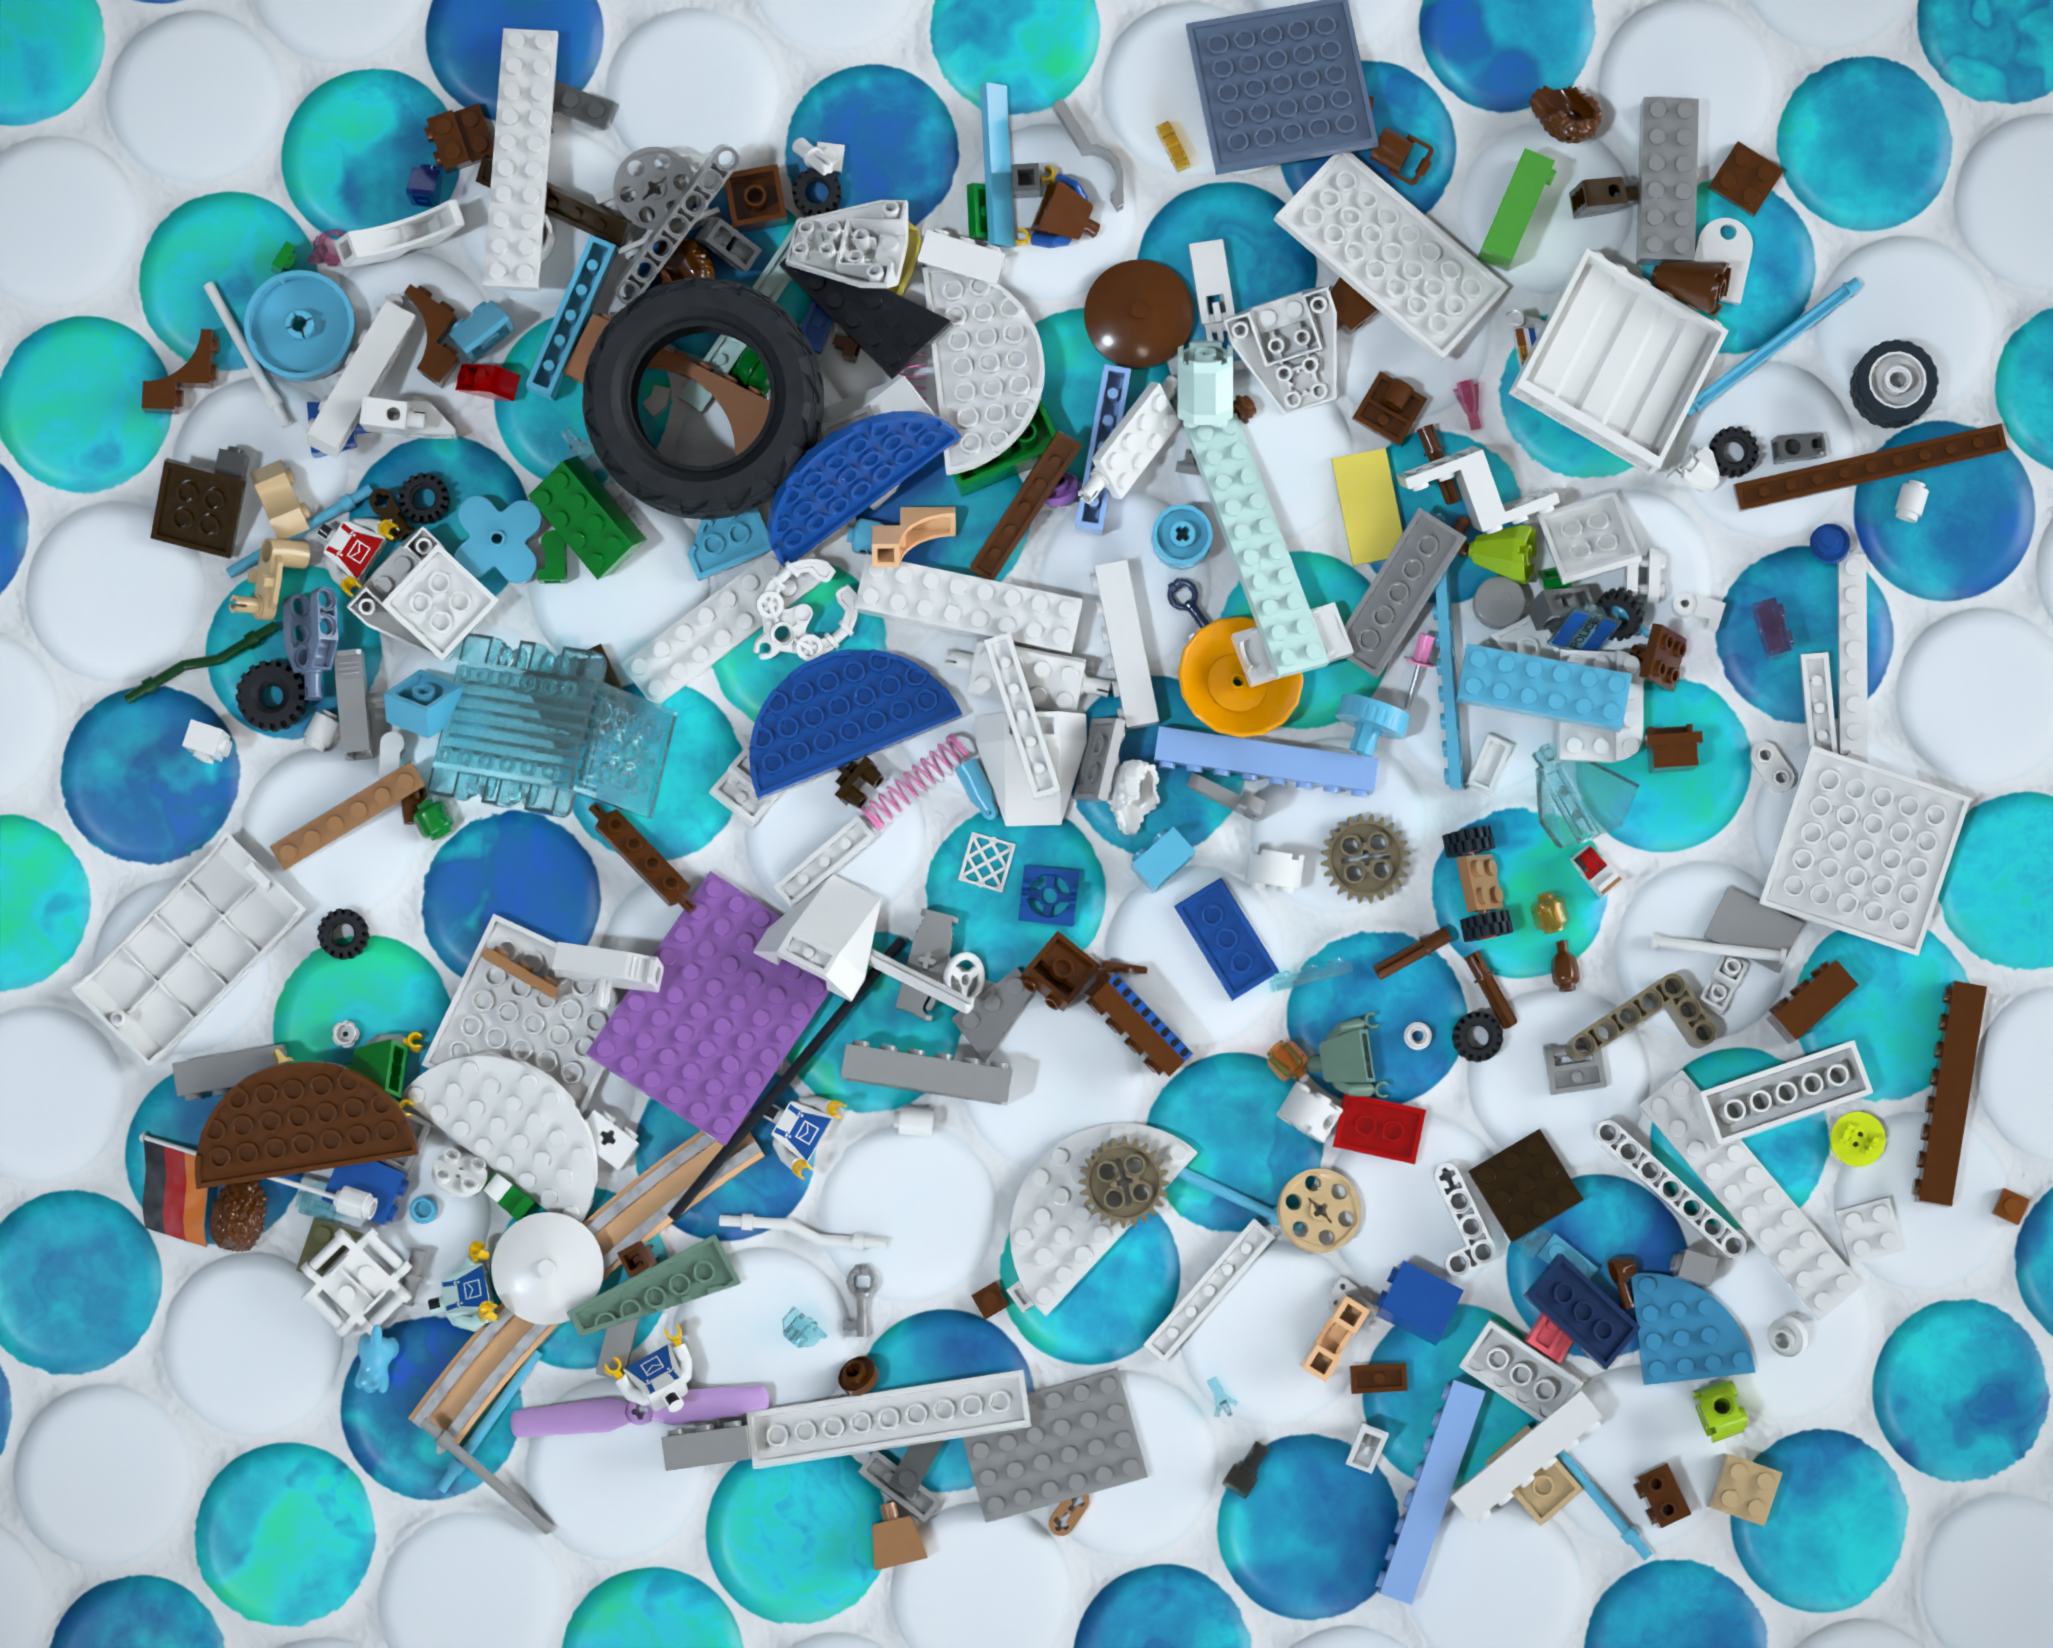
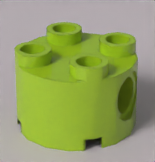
M1724 1379L1692 1391L1693 1400L1698 1399L1700 1403L1695 1405L1707 1437L1711 1436V1443L1742 1433L1744 1428L1747 1427L1748 1417L1743 1406L1738 1407L1736 1403L1738 1393L1732 1380L1726 1382ZM1723 1407L1727 1413L1719 1414L1714 1408Z

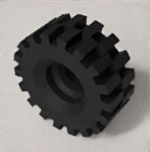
M264 660L260 661L257 666H250V670L241 675L242 680L236 686L238 694H235L238 702L237 707L250 724L263 731L279 732V729H289V725L292 723L296 724L299 721V716L301 714L304 715L306 711L304 707L305 704H308V700L304 699V680L298 673H294L288 664L279 663L277 660H271V662ZM269 686L279 687L283 693L281 703L275 707H268L262 701V693Z

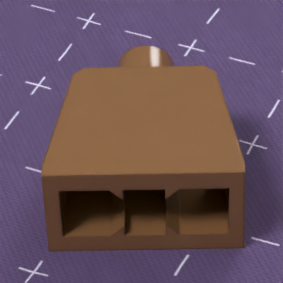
M896 1501L879 1505L883 1522L872 1524L875 1571L927 1559V1552L911 1515L899 1517Z

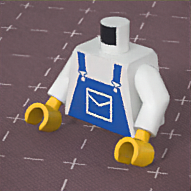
M819 1096L800 1097L795 1102L790 1101L785 1110L773 1104L763 1116L776 1124L771 1135L774 1137L772 1145L779 1159L801 1180L805 1179L801 1175V1171L804 1168L813 1170L808 1161L834 1118L839 1120L843 1118L837 1115V1110L841 1106L847 1108L846 1104Z
M676 1324L679 1332L675 1337L669 1336L667 1328H665V1335L668 1340L673 1342V1347L670 1344L665 1345L624 1368V1374L620 1371L621 1361L617 1357L612 1358L613 1362L617 1365L616 1370H610L607 1364H604V1372L608 1376L616 1378L614 1382L628 1401L642 1406L648 1405L653 1411H658L666 1406L670 1412H676L683 1407L684 1402L681 1397L688 1393L686 1383L691 1379L693 1363L685 1342H681L682 1330L678 1324Z

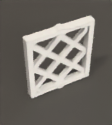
M972 832L958 880L977 885L979 888L984 887L1002 893L1016 844ZM980 837L989 840L990 843L981 848L976 839ZM974 842L978 850L969 854ZM995 844L1007 845L1008 849L999 853ZM992 846L996 856L987 859L983 851ZM1010 852L1007 864H1005L1002 856ZM980 853L985 862L975 866L971 857ZM999 858L1003 867L994 872L990 862ZM968 860L972 869L964 873ZM987 865L991 874L982 878L978 869ZM1004 871L1002 882L1000 883L996 875ZM975 872L979 880L977 882L971 881L966 876ZM993 877L998 886L986 885L984 881Z

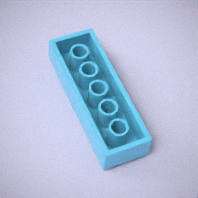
M1467 643L1456 703L1620 733L1623 727L1632 674Z

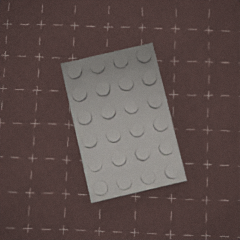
M1118 1368L1028 1393L1032 1427L962 1437L986 1523L1148 1478Z

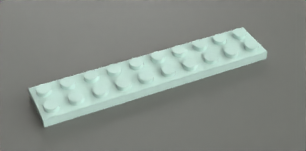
M1237 413L1233 414V418L1227 420V425L1224 427H1213L1212 425H1199L1194 428L1185 427V434L1276 679L1327 666L1329 664L1328 656Z

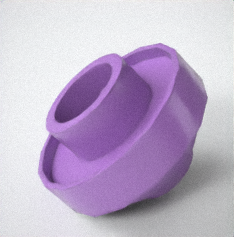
M1065 472L1045 504L1060 507L1068 505L1078 496L1080 490L1078 479L1073 474Z

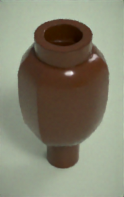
M1566 940L1557 941V953L1551 961L1552 981L1559 987V992L1575 991V985L1580 980L1577 959L1572 953L1568 952Z

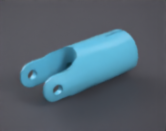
M971 759L956 767L954 770L970 801L980 809L984 818L989 820L996 819L999 811L994 803L993 790L977 759Z

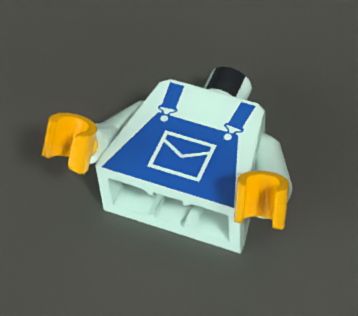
M479 1241L472 1242L469 1247L468 1257L447 1278L441 1281L443 1296L428 1300L432 1316L446 1313L453 1326L473 1332L480 1329L486 1323L497 1321L495 1311L497 1305L494 1304L490 1275L484 1264L480 1263L481 1260L489 1258V1252L482 1250L486 1246L485 1243Z

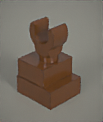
M639 1241L617 1253L629 1278L658 1264L657 1262L660 1258L654 1257L651 1251L654 1247L652 1244L644 1246L643 1242Z

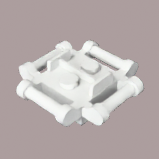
M372 1227L358 1240H354L345 1230L339 1228L334 1233L335 1237L310 1262L306 1261L300 1267L303 1273L315 1282L304 1293L301 1300L306 1304L310 1303L336 1328L335 1332L340 1337H343L356 1322L371 1336L372 1329L376 1324L380 1326L403 1302L407 1303L412 1298L410 1292L398 1282L412 1268V1265L407 1260H401L377 1237L378 1233ZM342 1245L348 1247L322 1274L318 1271ZM371 1245L395 1270L393 1272L389 1271L365 1246ZM391 1288L396 1295L369 1320L364 1314ZM322 1289L349 1314L345 1320L317 1296Z

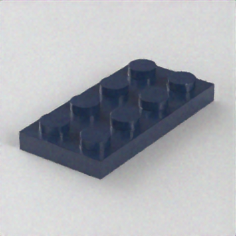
M1561 1253L1554 1257L1523 1295L1603 1370L1608 1369L1641 1328Z

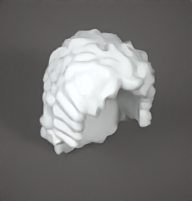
M1132 759L1118 765L1113 774V790L1107 800V803L1110 804V811L1114 812L1116 817L1115 821L1117 822L1118 829L1122 830L1125 835H1136L1141 827L1140 823L1144 822L1143 816L1149 814L1151 810H1155L1156 805L1160 803V798L1156 791V785L1159 782L1158 773L1155 770L1156 766L1142 760Z

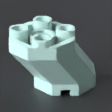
M1194 340L1189 342V348L1185 350L1183 345L1178 347V418L1183 420V425L1189 428L1198 427L1199 425L1226 426L1227 420L1233 418V347L1227 345V349L1222 348V342L1217 340Z

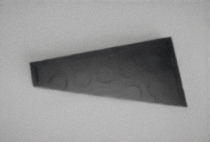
M786 258L779 264L780 268L891 379L895 378L952 324L951 320L886 288H859L787 266Z

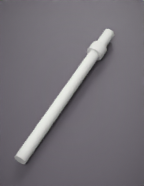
M213 281L205 284L203 287L265 396L264 402L269 410L273 411L281 427H287L292 422L282 406L284 402L279 393L274 392Z

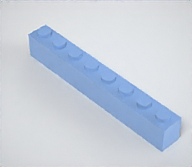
M1161 726L1158 728L1154 762L1159 763V768L1174 770L1176 765L1186 767V771L1202 774L1203 770L1214 771L1213 775L1218 777L1230 778V774L1241 775V780L1257 782L1258 778L1269 779L1268 783L1272 785L1285 786V782L1296 783V788L1312 790L1313 786L1324 787L1323 791L1327 793L1339 794L1340 790L1351 791V796L1367 798V794H1373L1379 758Z
M1451 1380L1450 1385L1445 1383L1440 1397L1441 1400H1444L1441 1411H1435L1431 1426L1435 1427L1432 1438L1426 1437L1422 1448V1453L1426 1454L1423 1464L1418 1463L1412 1479L1417 1480L1414 1490H1408L1403 1506L1407 1507L1404 1518L1399 1516L1394 1529V1533L1398 1534L1395 1544H1389L1385 1559L1389 1560L1385 1571L1380 1570L1375 1586L1380 1587L1378 1593L1412 1605L1486 1391L1456 1380Z

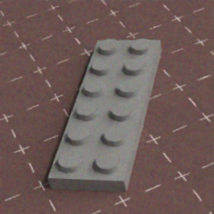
M1421 508L1417 510L1344 626L1354 650L1353 655L1346 657V659L1379 678L1465 542L1466 536Z

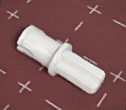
M803 137L794 141L792 145L793 152L798 154L808 167H813L824 176L827 173L831 174L833 172V162L823 155V151L819 147L812 146Z

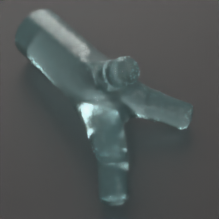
M1217 1376L1209 1379L1207 1383L1216 1402L1214 1416L1219 1417L1222 1408L1228 1416H1232L1233 1413L1229 1404L1235 1406L1237 1405V1400L1229 1397L1224 1392Z

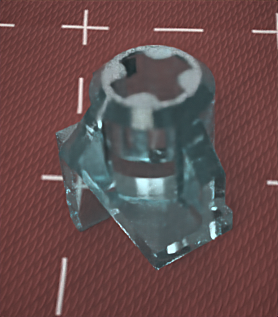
M792 1306L782 1319L783 1336L797 1348L814 1346L821 1337L825 1339L828 1336L817 1326L818 1323L812 1317L805 1316L795 1306Z

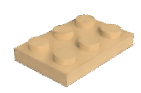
M1528 1425L1524 1426L1484 1462L1488 1465L1531 1430ZM1557 1460L1547 1470L1544 1471L1542 1467L1533 1474L1535 1479L1526 1487L1522 1488L1519 1485L1511 1493L1538 1525L1542 1526L1583 1489Z

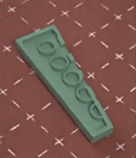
M716 1234L569 1310L567 1315L578 1336L583 1337L735 1287L741 1281Z

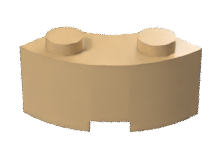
M280 459L250 472L254 486L277 539L285 540L310 529L306 519L311 516L305 502L300 503L292 486L293 483H296V479L290 467L285 469Z

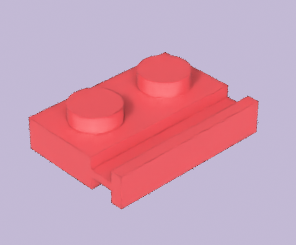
M1540 1313L1524 1342L1556 1363L1562 1361L1572 1344V1341L1542 1313Z

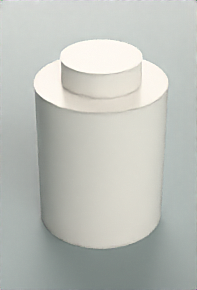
M901 1106L900 1111H895L894 1128H899V1134L932 1136L934 1108Z

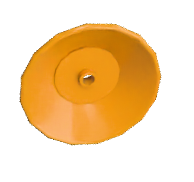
M1240 616L1217 619L1197 630L1184 647L1178 668L1181 694L1194 716L1215 732L1238 738L1264 735L1285 723L1299 704L1304 682L1302 673L1249 687L1231 636L1233 633L1256 627L1255 620ZM1234 679L1240 680L1241 683H1242V685H1241V686H1236V685H1234L1233 680H1234Z

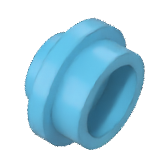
M419 1196L412 1201L410 1215L414 1221L427 1224L437 1216L438 1206L431 1197Z

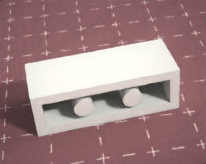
M935 228L933 231H926L917 259L918 267H936L942 271L965 276L967 279H976L993 285L998 284L1006 260V253H1002L1001 248L987 244L986 247L975 244V240L961 236L960 239L949 237L950 233Z

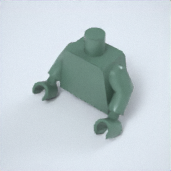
M1370 1012L1362 1020L1355 1018L1338 1023L1326 1034L1325 1041L1319 1043L1320 1055L1307 1058L1309 1072L1311 1074L1323 1072L1325 1082H1332L1334 1089L1349 1096L1370 1097L1373 1094L1378 1098H1386L1388 1095L1379 1094L1378 1087L1389 1084L1384 1081L1376 1082L1368 1035V1031H1373L1379 1026V1024L1372 1026L1367 1022V1018L1374 1017L1376 1013Z

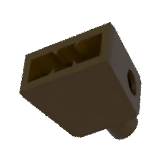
M1622 177L1582 180L1569 192L1573 219L1618 212L1627 202L1638 200L1637 186L1635 184L1624 185Z

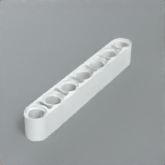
M1612 1120L1602 1121L1595 1126L1593 1138L1596 1143L1716 1251L1729 1259L1737 1258L1744 1254L1747 1246L1744 1237L1624 1129ZM1604 1125L1611 1127L1614 1132L1613 1138L1610 1141H1605L1600 1136V1129ZM1624 1144H1629L1634 1148L1635 1153L1630 1160L1623 1158L1621 1155V1147ZM1645 1163H1650L1655 1167V1175L1651 1179L1644 1177L1642 1174V1166ZM1672 1182L1676 1186V1193L1673 1197H1667L1663 1193L1664 1183ZM1688 1200L1695 1202L1697 1205V1212L1694 1216H1689L1684 1212L1683 1207ZM1708 1219H1713L1718 1224V1231L1714 1235H1710L1705 1231L1704 1226ZM1729 1238H1734L1739 1243V1249L1735 1254H1731L1726 1250L1725 1245Z

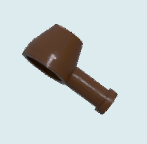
M1613 1257L1608 1259V1272L1613 1283L1617 1285L1622 1309L1634 1307L1635 1304L1632 1300L1627 1281L1637 1274L1635 1261L1632 1257Z

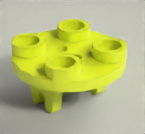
M1860 1111L1847 1113L1840 1117L1833 1125L1830 1134L1831 1151L1845 1165L1853 1167L1868 1166L1877 1161L1883 1153L1886 1143L1885 1131L1880 1122L1871 1114ZM1858 1132H1862V1137L1858 1136ZM1854 1142H1857V1147L1853 1146Z

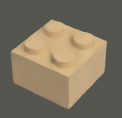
M1724 1454L1707 1507L1760 1526H1765L1782 1472L1731 1454Z

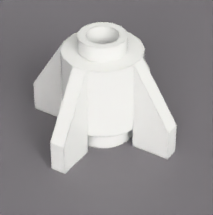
M1689 445L1686 457L1681 461L1678 469L1676 468L1669 473L1666 479L1676 486L1698 490L1701 493L1712 491L1719 483V470L1713 451L1705 445L1699 450L1693 445Z

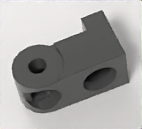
M1823 433L1777 435L1770 440L1774 465L1819 459L1827 456Z

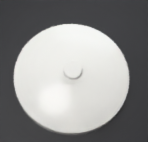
M554 1212L535 1213L515 1222L498 1241L492 1257V1281L502 1303L516 1316L535 1324H561L570 1321L567 1315L569 1310L598 1295L604 1279V1258L595 1236L578 1220Z

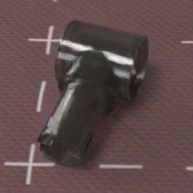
M1255 1441L1244 1460L1239 1461L1238 1464L1234 1463L1224 1478L1222 1485L1246 1499L1259 1479L1256 1477L1258 1475L1257 1470L1269 1449Z

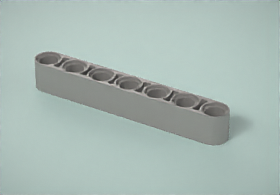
M720 144L713 149L616 280L613 291L621 303L627 305L634 298L644 293L739 164V155L732 146ZM724 151H730L732 153L731 162L726 165L720 164L719 155ZM708 173L715 174V183L710 187L703 186V177ZM692 195L698 196L700 199L699 205L694 209L687 208V198ZM674 218H681L683 220V226L678 231H672L669 228V223ZM658 240H664L667 243V247L662 253H655L653 251V245ZM642 262L650 264V271L645 275H639L636 272L637 266ZM623 285H633L634 292L631 296L622 297L620 295V289Z

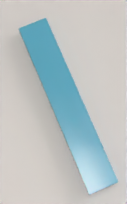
M985 82L980 84L988 244L1012 248L1015 247L1007 86Z

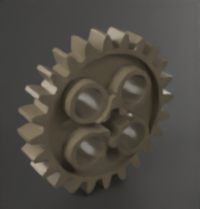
M1359 814L1357 822H1354L1349 816L1347 818V826L1338 822L1339 833L1330 830L1329 834L1333 841L1325 839L1323 842L1329 847V850L1321 851V855L1328 857V860L1321 862V866L1329 867V870L1323 876H1332L1333 880L1329 886L1332 887L1338 884L1340 887L1337 894L1340 895L1344 891L1348 892V901L1353 895L1357 896L1358 904L1362 902L1363 897H1367L1369 904H1372L1375 895H1377L1380 901H1383V892L1386 891L1392 896L1394 891L1391 886L1394 885L1399 888L1402 886L1398 877L1406 878L1408 876L1402 870V868L1410 867L1411 863L1403 860L1404 857L1411 854L1410 851L1402 850V847L1408 841H1399L1398 838L1402 831L1393 833L1391 830L1394 823H1390L1387 827L1384 826V817H1381L1377 823L1374 822L1373 814H1370L1368 821H1364L1362 814ZM1375 836L1381 837L1385 842L1384 849H1373L1370 845L1371 838ZM1345 840L1356 842L1358 848L1355 853L1348 854L1343 850L1342 846ZM1363 852H1367L1369 857L1381 854L1390 855L1388 859H1372L1368 866L1364 864V861L1347 864L1341 863L1342 859L1360 858ZM1377 864L1386 865L1389 871L1388 876L1384 878L1377 877L1374 874V866ZM1348 868H1358L1361 872V878L1358 881L1349 880L1346 876Z
M1123 1137L1120 1145L1117 1144L1115 1138H1112L1111 1147L1109 1148L1102 1142V1152L1100 1153L1093 1149L1091 1152L1095 1159L1085 1158L1084 1160L1090 1166L1089 1169H1080V1172L1086 1175V1179L1078 1181V1184L1086 1186V1189L1082 1190L1080 1195H1088L1089 1197L1084 1206L1093 1204L1094 1208L1091 1215L1100 1212L1101 1223L1107 1217L1110 1218V1227H1113L1117 1220L1120 1221L1122 1229L1125 1228L1127 1221H1130L1132 1226L1136 1227L1137 1218L1146 1223V1213L1152 1216L1157 1215L1153 1208L1154 1205L1163 1207L1164 1204L1159 1200V1197L1168 1196L1166 1191L1161 1190L1162 1187L1170 1184L1169 1181L1162 1180V1176L1166 1175L1168 1170H1160L1159 1168L1164 1159L1155 1161L1154 1157L1157 1154V1150L1151 1153L1146 1152L1148 1143H1145L1141 1148L1137 1147L1138 1139L1136 1138L1131 1145H1128L1126 1137ZM1117 1158L1121 1159L1125 1179H1130L1132 1182L1127 1187L1132 1202L1131 1207L1127 1206L1123 1187L1116 1184L1120 1180V1173L1116 1164ZM1131 1158L1138 1159L1142 1164L1141 1171L1131 1173L1126 1167L1127 1161ZM1101 1166H1111L1115 1171L1114 1177L1110 1180L1101 1178L1099 1174ZM1138 1185L1145 1186L1149 1191L1148 1198L1145 1200L1136 1199L1133 1194L1134 1188ZM1111 1192L1118 1193L1122 1199L1120 1206H1109L1106 1202V1196Z

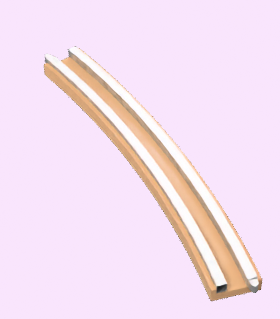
M749 1111V1113L747 1114V1116L745 1117V1119L743 1120V1122H744V1121L747 1119V1117L751 1114L750 1111ZM702 1131L698 1132L633 1180L582 1223L595 1236L602 1250L604 1258L603 1281L622 1265L617 1254L618 1252L639 1241H642L645 1245L674 1221L667 1215L668 1212L723 1148V1145ZM751 1133L745 1137L682 1214L730 1179L765 1157ZM501 1303L495 1310L497 1321L486 1323L473 1334L434 1382L408 1419L420 1427V1423L427 1417L442 1431L446 1429L454 1436L453 1440L460 1445L477 1420L515 1375L521 1365L560 1324L542 1325L528 1322L513 1314ZM437 1445V1454H442L445 1451H447L446 1448L442 1449Z

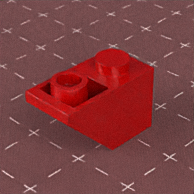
M462 364L457 376L455 390L496 401L514 402L521 375L496 365Z

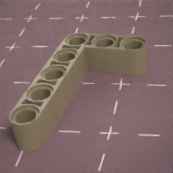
M1671 973L1572 1037L1566 1043L1565 1051L1571 1060H1585L1663 1007L1687 1043L1695 1049H1701L1712 1043L1717 1036V1030L1685 980L1680 975ZM1665 982H1670L1674 985V994L1666 991ZM1643 996H1647L1652 1000V1009L1644 1006ZM1681 1005H1686L1690 1009V1017L1682 1015L1680 1011ZM1621 1011H1625L1630 1015V1024H1626L1621 1020ZM1599 1026H1603L1608 1030L1607 1039L1602 1038L1598 1034ZM1697 1028H1701L1705 1031V1041H1702L1697 1037ZM1576 1041H1582L1585 1044V1053L1577 1051L1575 1047Z

